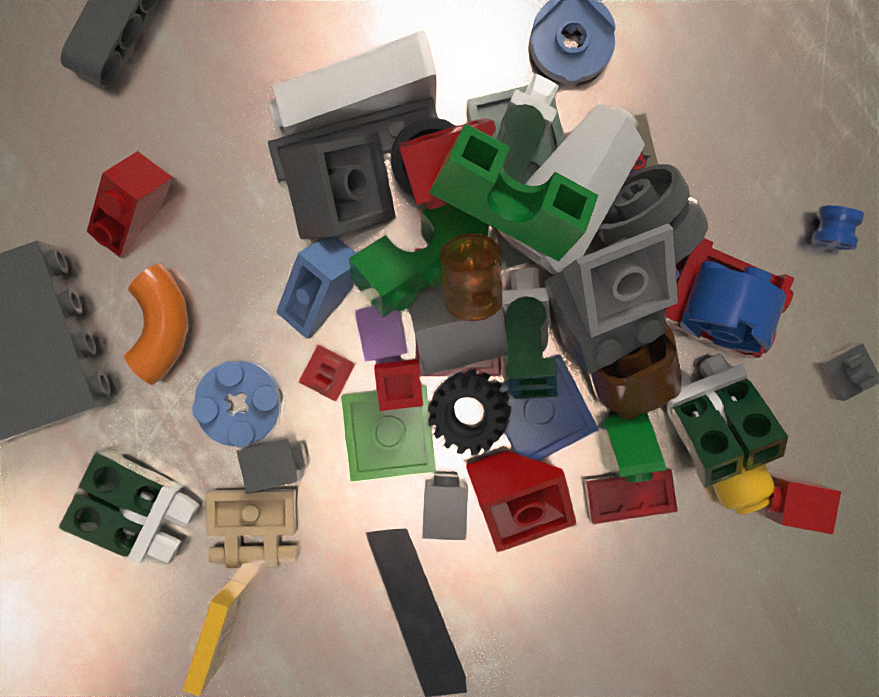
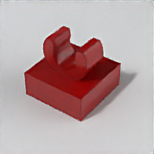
M318 344L298 382L334 402H338L357 363Z
M418 359L374 364L379 411L423 406Z

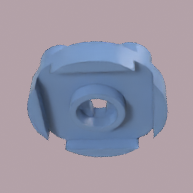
M599 0L547 1L534 18L528 42L535 64L545 75L567 86H573L579 82L592 79L606 67L614 53L616 44L614 18L607 7ZM565 30L571 34L576 30L581 32L582 36L579 42L582 46L579 48L574 46L567 47L563 43L565 37L562 32Z
M227 361L212 368L203 376L195 392L192 413L199 422L201 429L214 441L226 446L244 447L265 438L277 425L282 413L279 386L273 375L256 363L249 361ZM241 392L247 395L245 404L249 406L246 413L238 411L233 414L229 410L231 404L228 402L229 396H238Z

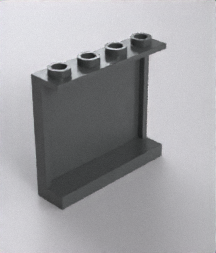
M37 240L0 253V442L93 409L110 406L108 399L110 385L105 374L102 371H98L93 357L96 354V345L91 334L84 330L79 314L82 313V306L77 294L69 288L64 274L68 272L66 260L62 252L55 248L54 245Z

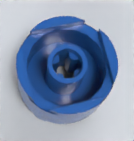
M705 261L701 263L700 269L696 273L680 326L697 338H700L702 331L714 337L712 344L749 353H760L763 346L768 351L771 348L786 295L782 289L770 283L772 275L765 270L746 267L742 273L728 270L725 266L715 262Z

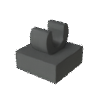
M855 343L818 363L837 400L846 401L879 383V373L863 343Z

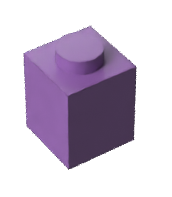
M373 306L354 310L364 362L375 360V364L401 361L400 355L409 354L401 311L394 310L385 317H382Z

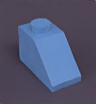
M337 236L324 237L298 252L276 313L306 339L311 337L351 291L354 283L351 280L349 258L356 254V252Z

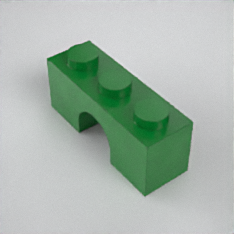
M465 123L446 155L429 193L559 262L586 233L599 195L557 172H554L547 182L537 186L524 185L515 181L506 173L503 167L510 147Z
M451 204L433 209H428L427 207L421 211V235L429 243L426 248L414 252L404 251L395 246L384 235L349 258L351 280L382 317H385L394 310L401 311L415 300L417 294L429 286L437 287L444 283L452 271L465 262L471 264L478 260L487 249L490 225Z

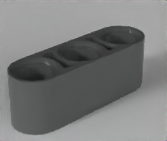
M88 0L62 48L60 57L62 66L100 87L105 88L109 86L119 73L158 0Z

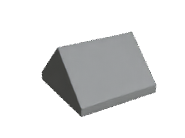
M668 223L578 258L562 269L586 331L591 338L678 303L673 228Z
M489 270L447 280L437 287L429 286L417 294L415 300L408 306L425 375L508 355L503 310Z

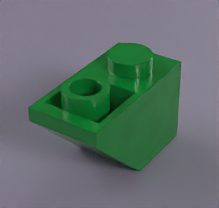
M617 413L596 416L605 468L615 473L618 477H625L626 482L630 483L652 480L653 472L666 470L665 460L648 413L640 414L634 419L620 418Z

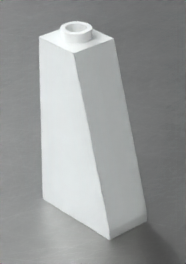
M426 30L411 33L272 85L276 100L269 102V106L276 127L283 126L286 133L292 135L433 97V100L437 99V70Z
M597 103L525 184L529 186L544 184L554 172H557L599 195L586 233L559 262L498 230L512 248L553 275L561 272L562 269L574 260L583 257L645 146L644 141L636 130L638 122L631 113L621 107L614 110Z

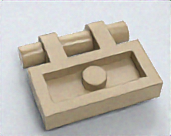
M265 489L246 494V490L208 491L206 493L207 537L224 536V547L209 548V564H225L226 568H241L242 564L264 563L265 567H280V563L297 562V545L281 546L279 535H294L296 533V489ZM263 535L264 546H242L241 536Z

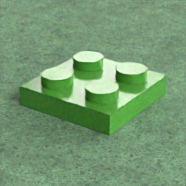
M427 385L421 386L423 406L379 411L377 391L341 395L350 482L437 472L432 426L429 427L428 418L431 415L430 412H427L429 405Z

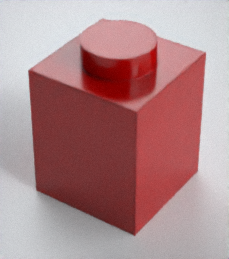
M773 476L775 489L768 497L770 503L764 507L767 511L766 518L783 526L834 534L841 491L824 485Z

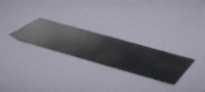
M400 528L365 532L424 696L432 697L467 693L465 673L408 529Z

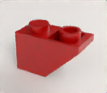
M139 151L104 171L86 232L94 237L100 245L105 246L121 258L163 207L173 177Z

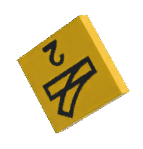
M230 580L210 602L182 691L201 696L221 667L247 585Z

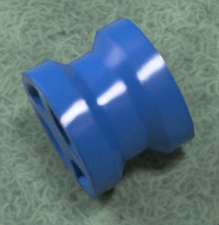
M826 205L819 207L817 218L820 220L819 229L813 232L811 242L831 249H856L858 238L855 235L856 227L862 224L864 213L843 206Z

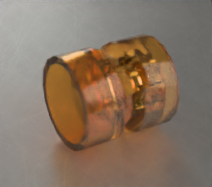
M471 233L459 235L449 240L442 247L440 253L441 272L444 280V302L447 311L452 316L463 321H480L493 316L501 308L503 291L501 250L498 243L485 235Z

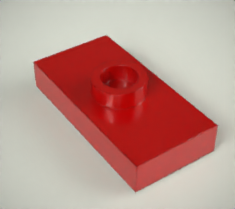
M666 467V470L653 472V479L643 482H626L625 477H618L617 475L584 479L591 524L678 512L672 469Z

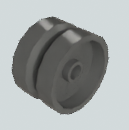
M657 164L641 169L627 177L597 230V234L606 245H611L624 237L629 239L668 223L673 228L676 264L688 256L701 243L708 230V221L697 200L690 197L689 186L679 169L671 164Z

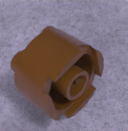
M668 324V332L659 336L653 342L639 347L619 358L613 364L590 374L593 389L598 400L608 409L617 412L620 418H637L640 414L648 413L664 406L680 394L682 388L680 363L675 336Z

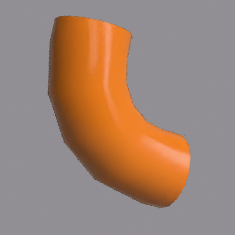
M162 263L155 264L144 270L131 282L128 291L137 300L143 311L144 325L139 339L124 353V359L139 378L153 386L168 373L182 354L189 328L186 299L172 274Z

